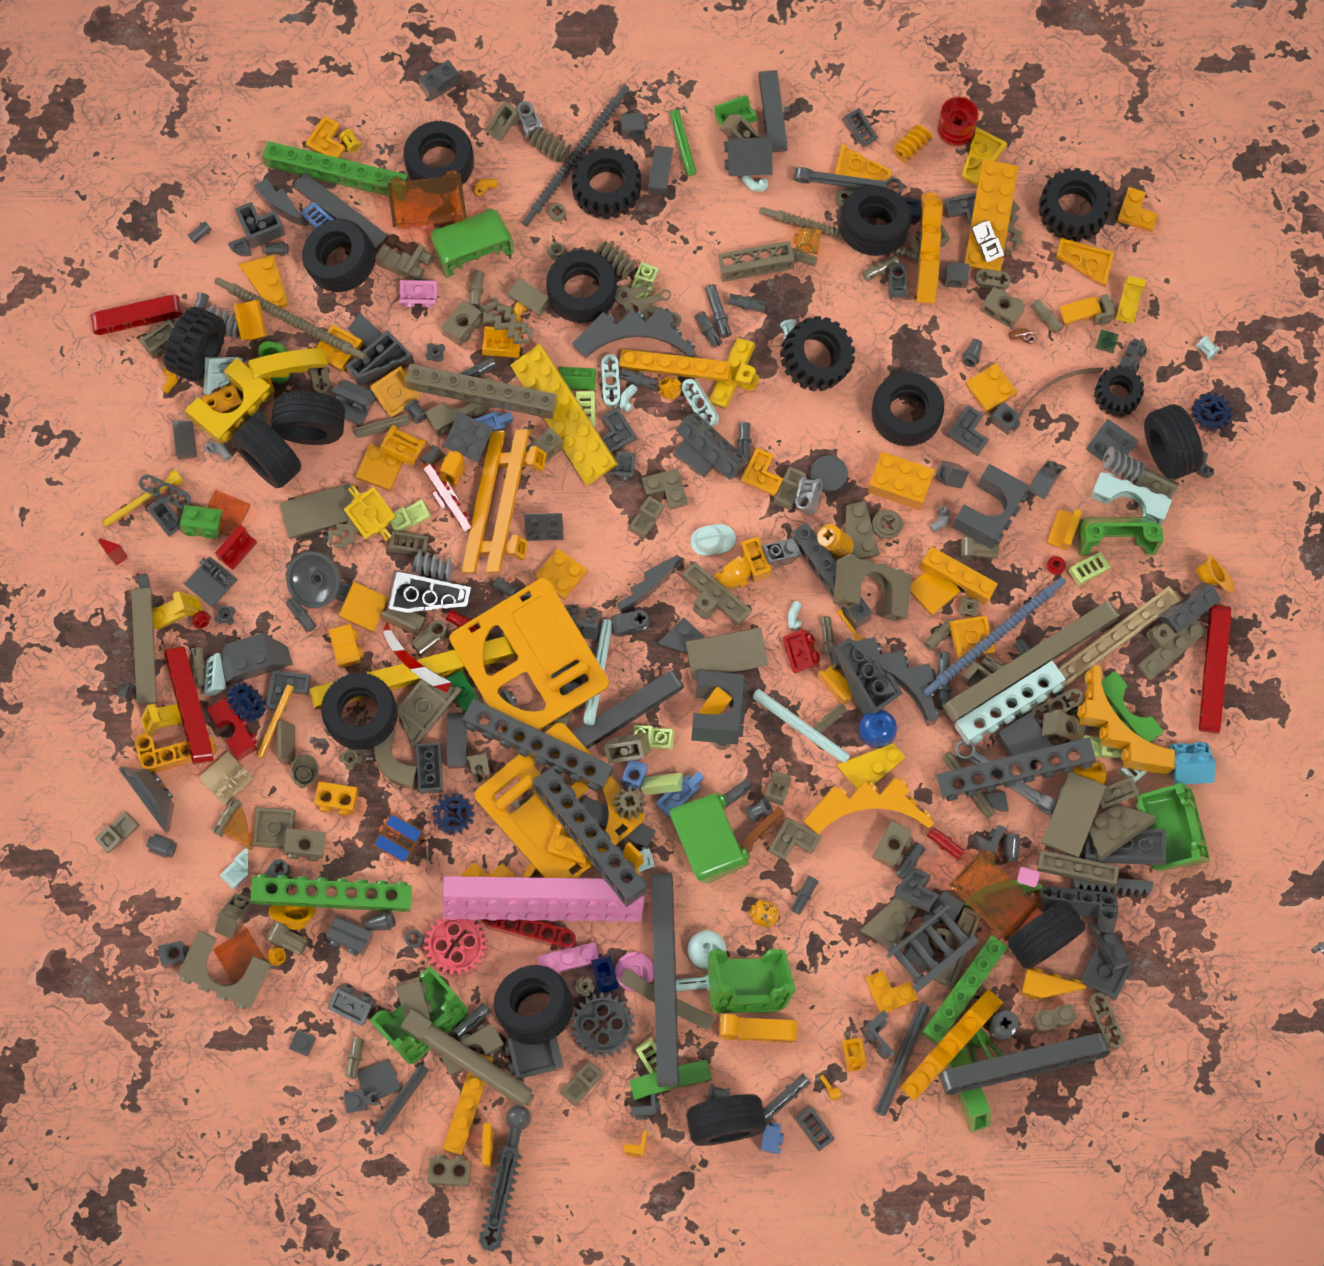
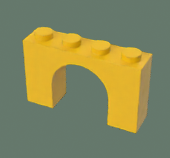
M238 358L224 370L225 378L244 394L243 402L238 409L230 413H219L211 409L198 397L185 409L187 418L219 445L227 442L234 430L242 427L245 419L249 415L255 414L258 406L262 402H266L272 393L270 385L262 378H254L251 369Z

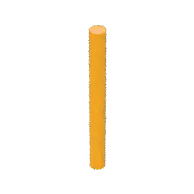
M287 684L256 756L264 758L278 726V721H280L292 694L293 686Z

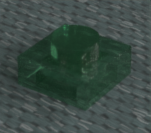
M1101 329L1095 349L1113 354L1119 334Z

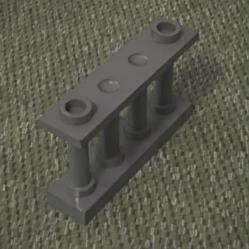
M941 904L933 911L935 915L902 943L899 945L894 943L887 949L889 952L886 955L888 959L894 955L912 976L915 983L912 988L917 993L979 942L975 936L971 938L968 935L966 936L946 911L951 908L949 904L945 907ZM939 917L960 940L959 944L961 947L956 951L953 948L951 949L932 927L931 923ZM924 929L944 952L945 955L943 956L946 959L941 963L935 962L916 939V936ZM908 942L928 964L930 972L926 976L919 974L900 951Z

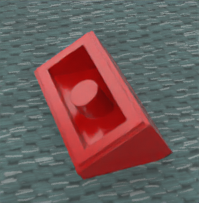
M102 538L98 539L99 544L115 565H119L128 557L121 545Z

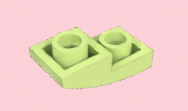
M641 262L630 289L642 286L646 281H651L654 284L659 268ZM646 284L645 288L651 290L652 285ZM643 292L635 297L644 299L648 297L649 293Z
M634 725L633 734L647 732L650 748L673 749L675 736L673 729Z

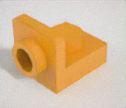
M862 1038L842 1040L846 1071L865 1069L866 1056Z

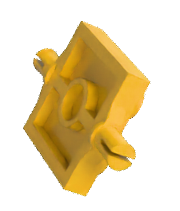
M355 485L351 486L352 488H349L348 491L354 499L343 510L366 540L380 532L385 541H388V538H392V535L386 527L397 516L374 486L361 494Z

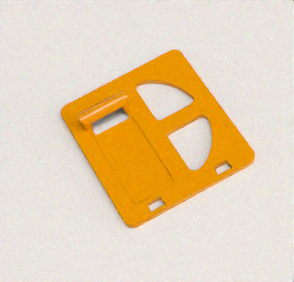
M545 578L538 579L450 634L451 644L487 705L537 730L544 728L609 687V679L551 583ZM530 591L532 597L522 602L519 597ZM479 622L481 628L471 633L468 628ZM494 626H500L518 655V660L496 674L489 676L486 674L484 667V644L491 629ZM574 661H579L578 664L552 679L551 676ZM523 673H528L546 702V707L544 710L534 712L516 708L501 698L498 690ZM587 674L589 680L564 696L561 695L559 688L580 675ZM501 727L503 732L505 733L507 731V728ZM517 735L514 738L517 742L525 739L522 735Z
M556 723L545 732L593 756L565 724ZM538 743L532 746L534 750L542 748V745ZM552 752L549 756L559 757L560 754L557 752ZM517 755L475 791V800L544 878H579L593 866L587 858L585 865L547 853L558 820L532 789L533 779L541 775L534 766L535 759L530 756L523 757ZM593 769L585 770V774L588 776L595 773ZM517 777L521 778L499 799H496L495 796ZM610 777L603 790L609 812L605 831L609 834L611 842L616 846L643 823L645 815L638 812L639 818L636 819L632 815L631 820H628V815L620 818L621 812H614L617 807L613 805V801L617 800L614 796L616 793L621 794V787ZM581 781L580 783L575 782L570 786L574 790L577 799L590 789L587 787V784ZM531 789L534 796L514 813L510 814L506 810L507 806L526 790ZM631 800L629 802L626 801V806L628 807L633 804ZM564 804V805H563L565 808H570V807H571V806L568 805V804ZM575 819L578 823L583 822L581 819ZM621 825L628 828L620 836L615 832ZM561 830L560 835L571 838L566 831ZM598 849L600 852H607L605 849ZM576 864L582 867L573 876L569 871Z

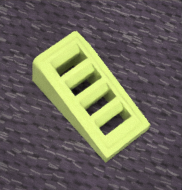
M576 392V399L582 407H591V409L583 410L586 414H591L589 419L595 427V392Z
M1099 552L1072 566L1068 572L1078 587L1111 567L1102 553ZM1099 558L1104 567L1101 568L1096 559ZM1091 562H1092V563L1094 564V566L1096 567V569H1097L1096 571H1094V569H1093L1092 566L1090 565ZM1085 566H1087L1090 570V574H1088V572L1084 568ZM1079 569H1081V571L1085 575L1084 577H1082V575L1078 571Z
M649 1038L636 1046L635 1050L651 1074L657 1072V1066L654 1068L650 1067L657 1062V1059L654 1057L649 1061L646 1060V1058L656 1053V1043L652 1038ZM652 1045L653 1049L645 1054L642 1053L643 1050Z

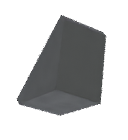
M162 496L147 507L151 517L168 537L181 528L180 519Z

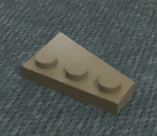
M865 501L847 505L845 533L854 542L851 554L862 560L879 556V549Z
M895 898L859 932L889 948L894 943H899L918 907Z

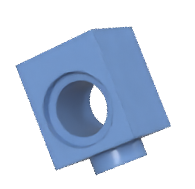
M629 760L622 777L624 788L628 789L631 786V791H635L636 788L640 791L648 771V765L636 760ZM631 773H638L640 777L637 780H631L629 775Z

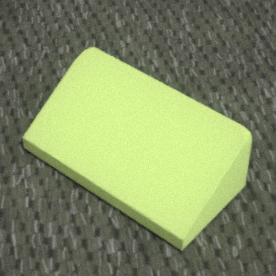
M683 773L645 777L641 790L644 795L682 791Z

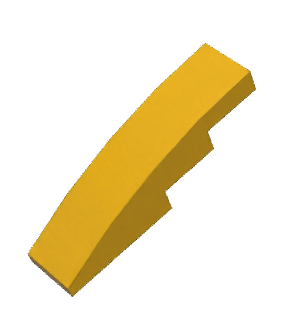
M313 348L267 355L249 360L248 364L254 378L287 377L289 373L307 372L309 368H325L328 361L322 348Z

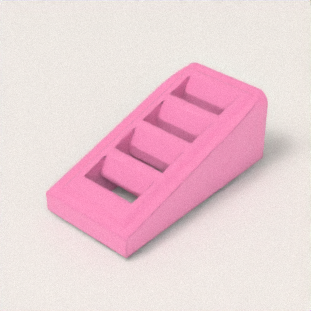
M1022 866L1018 867L1017 881L1036 887L1040 872Z

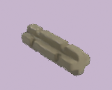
M824 616L821 617L820 621L823 644H825L824 651L828 654L830 647L835 645L833 644L834 637L831 617Z
M839 703L834 708L835 710L832 709L821 719V722L818 721L813 728L822 733L826 727L828 728L839 719V716L846 713V707Z

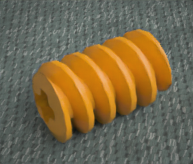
M916 124L913 126V129L908 131V134H905L903 138L898 140V143L893 145V151L900 161L907 164L908 159H913V154L917 155L918 150L923 149V145H928V140H933V136L927 128Z
M834 524L824 525L818 531V542L835 556L843 558L845 555L852 553L854 548L852 538Z

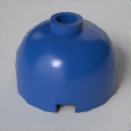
M881 709L875 714L866 713L860 720L859 736L867 746L881 748L891 744L896 738L897 723L893 715L888 711Z

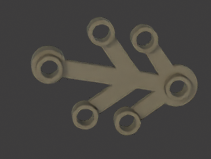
M646 281L642 286L633 289L627 286L619 287L615 299L619 304L624 305L626 314L632 310L631 303L638 306L639 312L646 318L644 320L646 322L649 319L648 312L654 314L659 309L651 304L662 300L668 301L671 298V292L668 289H663L660 293L644 299L635 297L643 292L651 293L654 290L653 282ZM646 284H651L652 289L647 290L645 288ZM622 292H626L628 294V296L624 299L620 296ZM668 292L669 296L667 298H663L662 293ZM672 312L677 317V322L673 323L671 327H678L681 324V317L678 313Z

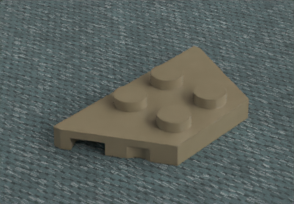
M424 680L418 682L397 708L398 715L403 722V727L414 748H416V744L421 743L463 690L450 686L446 693Z
M1115 804L1094 818L1088 834L1092 838V844L1096 848L1098 859L1102 861L1156 822V816Z

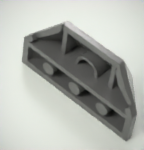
M264 633L225 644L220 655L226 686L272 672V670H279L293 665L288 647Z
M123 766L118 768L165 833L169 832L174 803L171 800L173 795L167 788L163 790L160 786L162 780L156 773L152 775L146 769Z

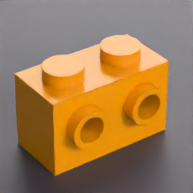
M234 384L226 385L215 393L206 394L201 399L211 409L219 413L233 412L242 404Z

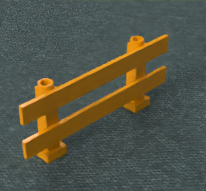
M528 429L515 430L512 449L509 453H501L505 431L491 432L466 546L462 573H476L479 556H489L486 568L487 573L501 572L504 555H512L518 560H525L529 542L519 535H512L511 540H507L522 467H532L536 471H543L547 453L537 446H530L529 452H526L530 432ZM498 468H507L493 540L483 541Z

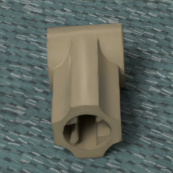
M970 537L962 538V559H998V544L995 543L994 547L990 549Z
M435 620L430 624L429 628L412 640L411 643L423 655L439 641L445 640L449 632L444 622ZM443 627L442 633H434L436 628Z
M276 921L266 937V940L278 947L282 946L299 956L304 952L308 940L291 932L288 927Z

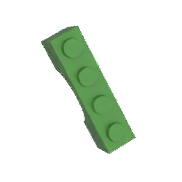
M1114 671L1102 680V687L1109 704L1119 719L1130 730L1152 743L1164 731L1152 716L1137 717L1127 710L1123 701V695L1128 685Z

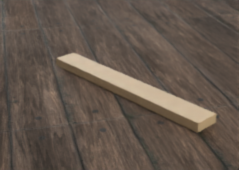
M1170 586L1061 665L1058 669L1066 679L1062 685L1063 689L1159 618L1158 616L1170 606L1179 604L1181 599Z

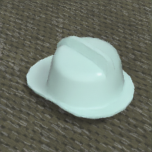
M724 524L701 527L691 537L693 550L702 556L728 552L736 543L734 531Z

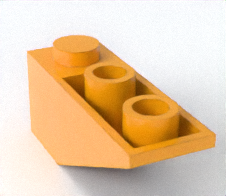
M1031 968V970L1028 969L1025 972L1020 996L1040 1001L1082 992L1086 989V985H1083L1082 981L1077 979H1070L1068 981L1062 979V976L1059 974L1051 973V975L1043 974V971L1040 969Z

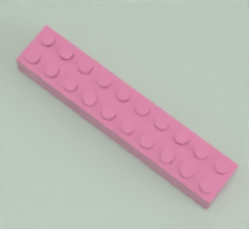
M444 877L443 919L641 921L644 896L626 907L604 879ZM622 879L623 882H631L629 879Z

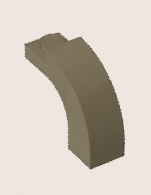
M395 726L385 741L378 744V746H374L375 758L380 770L389 781L402 788L414 790L418 775L417 767L401 764L392 756V746L396 733Z

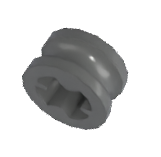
M411 930L406 934L405 941L409 947L419 948L424 942V937L419 931ZM411 935H419V938L417 939V944H415L414 942H412L411 944L409 942L411 940Z

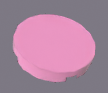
M639 952L625 954L619 959L615 968L617 982L622 988L630 992L635 991L620 982L626 968L649 983H652L654 979L652 961L649 957Z

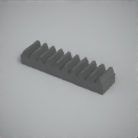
M1071 878L1072 889L1080 888L1081 890H1086L1087 888L1091 891H1094V889L1096 891L1103 890L1104 892L1111 891L1114 895L1119 891L1120 896L1127 892L1128 897L1135 893L1136 898L1143 894L1144 898H1147L1153 890V881L1118 878L1116 887Z

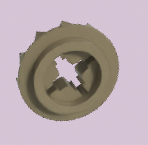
M882 510L875 515L872 527L875 534L890 540L897 537L902 531L903 521L897 512ZM883 521H886L887 523L892 522V529H889L888 527L883 528Z

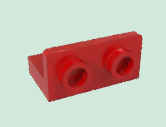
M240 524L215 553L222 563L234 570L257 544V541Z
M801 629L782 637L793 673L796 674L812 667H820V655L815 650L813 644L815 639L811 632Z

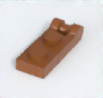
M778 806L743 839L741 847L746 848L748 853L753 850V844L758 839L763 840L770 833L768 830L773 825L777 827L784 820L782 818L784 811Z

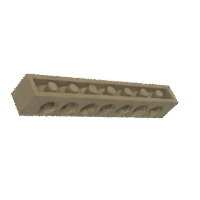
M409 364L405 379L406 387L409 390L548 419L554 418L557 406V394L414 364Z

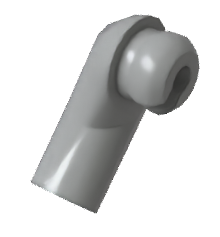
M211 441L207 442L204 446L206 452L220 454L224 461L232 458V455L223 443L219 445L217 442Z
M941 506L938 509L937 521L929 524L933 533L949 524L951 514L948 507Z

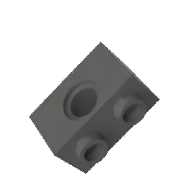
M448 59L419 77L420 88L431 102L460 84L459 72Z

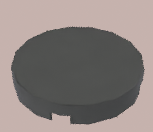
M828 455L822 456L814 462L810 476L811 480L821 479L823 482L822 491L831 493L842 489L846 484L848 470L844 461L838 457Z

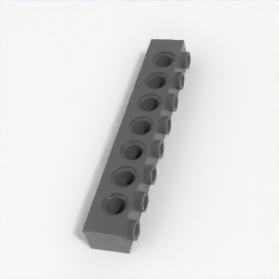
M475 699L472 700L462 718L464 727L469 731H478L482 733L484 738L491 741L493 739L497 740L504 748L510 749L511 747L517 750V753L523 757L530 756L535 759L536 763L542 766L546 764L552 767L556 773H565L570 776L571 780L577 783L581 781L587 784V787L593 791L600 790L603 792L613 773L612 765ZM483 718L490 720L487 725L479 723ZM499 727H506L507 731L499 733L497 729ZM517 735L525 737L521 742L514 740ZM538 743L542 745V748L534 750L532 746ZM552 752L560 754L556 759H552L549 755ZM574 760L577 762V765L569 767L567 762ZM587 769H593L595 773L591 776H588L584 773V771Z
M1088 737L936 774L942 799H947V802L957 800L958 796L966 794V797L977 795V791L981 790L991 792L997 790L996 787L1001 785L1007 788L1015 786V782L1022 780L1024 783L1035 781V777L1039 776L1049 778L1059 771L1065 774L1074 771L1073 768L1080 766L1081 769L1090 768L1093 766L1092 763H1096L1091 739ZM1071 752H1077L1080 758L1077 761H1071L1068 755ZM1051 757H1058L1061 761L1060 764L1057 766L1051 765L1049 763ZM1033 761H1038L1041 764V768L1037 771L1032 770L1030 764ZM1019 766L1022 772L1019 775H1013L1011 768ZM996 770L1003 773V777L999 780L992 778V773ZM976 775H981L984 778V781L979 785L972 781ZM956 780H962L965 783L962 789H956L953 786Z
M551 768L533 779L532 789L623 904L627 907L644 896L647 889L645 879L635 872L633 864L623 857L621 849L611 842L609 834L599 827L598 820L594 816L591 817L587 812L586 805L582 801L579 802L574 790L571 787H567L562 775L559 772L556 773ZM551 790H558L559 793H553ZM564 804H568V805H570L571 807H570V808H565L563 805H564ZM575 819H581L583 822L578 823ZM586 834H593L595 837L590 838ZM602 848L605 849L607 852L603 853L598 851V849ZM615 863L619 867L614 868L610 864ZM627 878L631 882L626 883L623 882L622 879Z

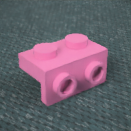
M400 280L399 303H404V307H415V303H422V307H433V304L438 303V281Z

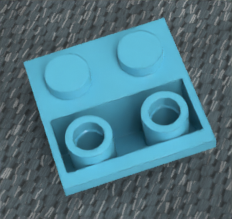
M1208 743L1169 744V749L1175 750V768L1171 771L1175 785L1179 783H1214L1216 762Z

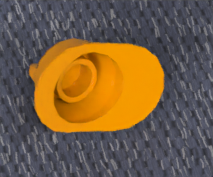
M1208 554L1207 560L1198 566L1195 572L1203 583H1210L1213 586L1220 585L1225 591L1233 592L1234 583L1231 576L1212 554Z
M272 905L268 909V913L272 919L281 922L289 929L301 930L314 917L316 908Z

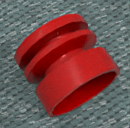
M960 96L952 97L945 101L941 108L937 127L938 135L944 142L949 145L960 146L971 141L974 137L979 115L978 108L974 102Z

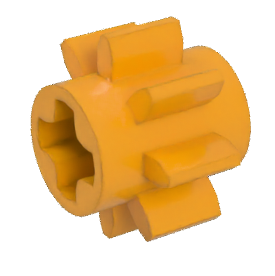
M665 377L659 383L660 391L658 393L663 398L673 400L681 393V388L679 387L681 382L677 378Z

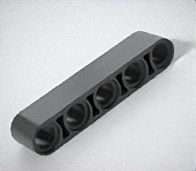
M777 70L759 72V85L766 135L772 136V153L787 151V138Z

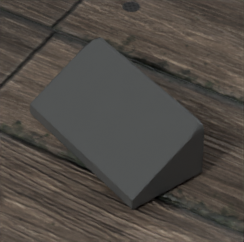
M361 313L357 315L348 327V330L355 337L363 341V345L366 348L382 335Z
M172 421L178 460L197 457L193 422Z

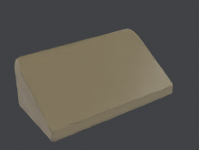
M278 721V760L281 763H293L295 760V725Z

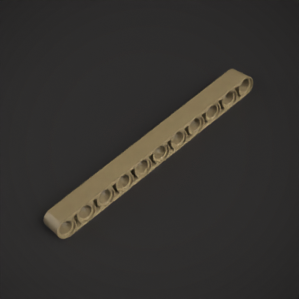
M1110 600L1104 602L948 701L943 706L944 710L952 721L956 723L957 720L1114 623L1121 617V614Z

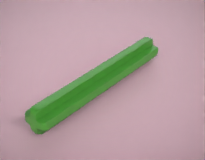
M677 109L672 110L670 117L686 174L692 176L696 174V168L680 111Z

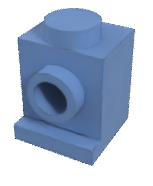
M769 1122V1125L766 1126L763 1132L760 1151L781 1154V1149L778 1148V1145L782 1146L784 1133H780L781 1124Z

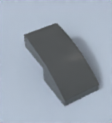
M686 440L673 453L675 458L687 464L690 470L703 478L714 467Z

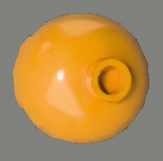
M742 553L741 556L736 557L723 567L721 572H717L714 577L722 586L728 589H734L738 586L742 589L749 583L748 578L752 575L746 555Z

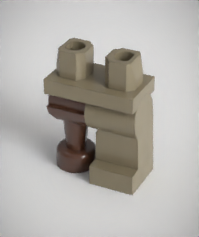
M391 234L387 245H383L378 252L376 261L378 266L408 280H411V278L421 280L424 275V269L419 267L420 264L423 263L429 266L433 261V257L425 250V246L413 241L408 244L400 241L399 236ZM398 248L403 252L400 255L399 253L393 251V249Z

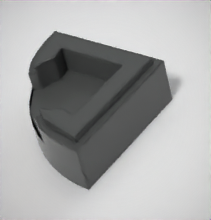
M245 237L228 243L230 249L239 256L252 255Z
M123 683V688L118 693L121 701L129 702L132 683Z
M1006 792L985 795L992 807L1001 812L1009 811Z

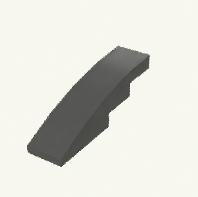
M676 555L644 572L645 580L631 587V596L618 602L620 613L629 611L653 594L677 568L679 556Z

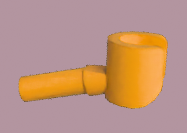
M824 1074L821 1075L820 1079L826 1086L830 1099H840L841 1092L839 1087L832 1089Z

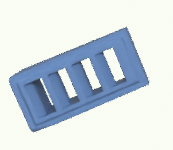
M315 202L300 212V215L314 229L324 222L333 220ZM312 209H315V211L312 214H310L309 216L307 215V213H309ZM319 213L320 215L313 220L312 218ZM323 217L324 219L317 224L316 222Z

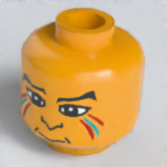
M758 900L755 905H751L749 916L752 917L753 924L770 928L773 924H777L780 911L775 903Z

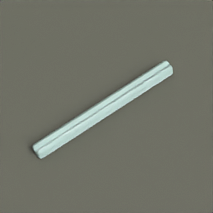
M609 619L602 620L595 656L603 671L605 669L613 626L612 621ZM600 693L587 701L583 720L586 725H594Z
M760 689L754 692L753 699L840 762L848 761L850 758L849 753Z

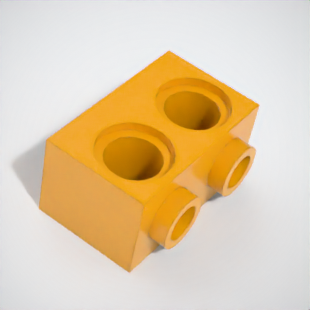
M759 536L741 542V551L746 555L750 564L753 583L772 577V570L762 550Z
M319 781L314 805L320 812L330 813V811H337L339 815L349 816V814H355L359 790L357 787ZM324 795H332L329 802L322 801ZM346 797L351 798V802L348 805L341 804L342 799Z

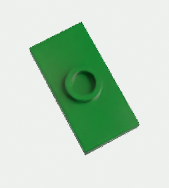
M461 670L446 678V680L452 682L451 687H458L463 690L456 698L463 713L467 711L473 699L479 701Z

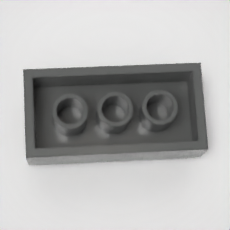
M441 743L416 744L419 794L444 792Z

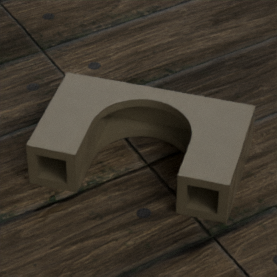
M847 554L845 557L837 560L833 604L847 608L859 605L862 581L865 576H869L875 579L882 589L881 617L896 622L908 618L912 574L905 573L903 569L889 568L886 564H875L869 559H858L857 556Z
M199 930L177 974L181 976L180 980L187 984L194 982L199 985L198 988L207 993L210 990L217 993L216 997L227 1001L229 998L235 1001V1006L244 1010L246 1007L251 1008L272 964L253 955L245 974L239 981L229 985L217 983L210 977L207 971V959L217 938Z

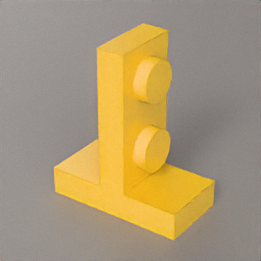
M1133 276L1125 277L1124 288L1115 320L1134 324L1142 291L1146 283L1145 279Z
M181 591L174 593V600L153 610L154 629L160 630L189 615L194 616L197 612L203 611L199 597Z
M155 704L147 705L141 717L144 732L149 736L154 735L157 729L182 724L177 704L156 708Z

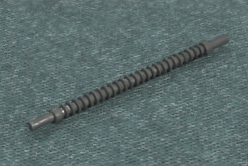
M623 85L617 95L610 99L609 104L603 109L604 112L600 113L601 116L597 117L598 120L594 121L595 124H592V128H589V131L586 132V135L583 136V139L574 148L575 151L571 152L572 155L568 156L569 159L565 160L566 163L562 164L563 167L559 168L560 171L556 172L557 175H554V179H551V183H548V187H545L542 195L540 194L536 202L531 205V210L522 221L524 226L527 227L536 214L543 210V207L546 206L545 203H548V199H551V195H554V191H557V187H560V183H563V179H566V175H569L568 171H572L571 167H574V163L578 161L577 159H580V155L584 154L583 151L587 150L586 147H589V144L592 143V140L595 139V136L598 135L604 124H607L606 120H610L609 116H613V113L616 112L615 109L619 108L621 105L620 101L630 89L627 85Z

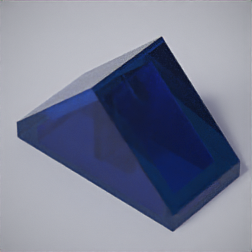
M608 955L591 960L599 994L619 989L611 956Z

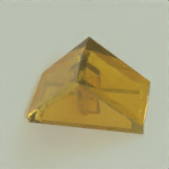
M240 808L236 811L223 833L226 837L244 848L252 850L246 814Z

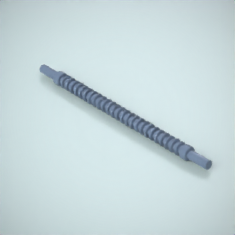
M1060 577L1050 587H1045L1041 590L1038 596H1034V599H1030V602L1026 603V606L1023 605L1022 609H1018V612L1007 618L1006 622L1004 621L1002 625L995 628V632L991 631V635L988 634L987 638L979 641V645L976 644L975 648L972 647L971 651L963 654V658L960 657L959 661L956 660L955 664H951V668L948 667L947 671L944 670L943 674L940 673L936 680L923 690L924 695L928 697L940 686H945L948 680H952V677L960 673V670L963 671L964 667H968L972 660L975 661L976 657H980V654L988 650V647L991 648L992 644L1003 638L1008 633L1007 631L1015 628V624L1019 625V621L1022 622L1023 618L1031 615V612L1038 609L1039 605L1042 606L1043 602L1053 597V593L1063 586L1066 580Z

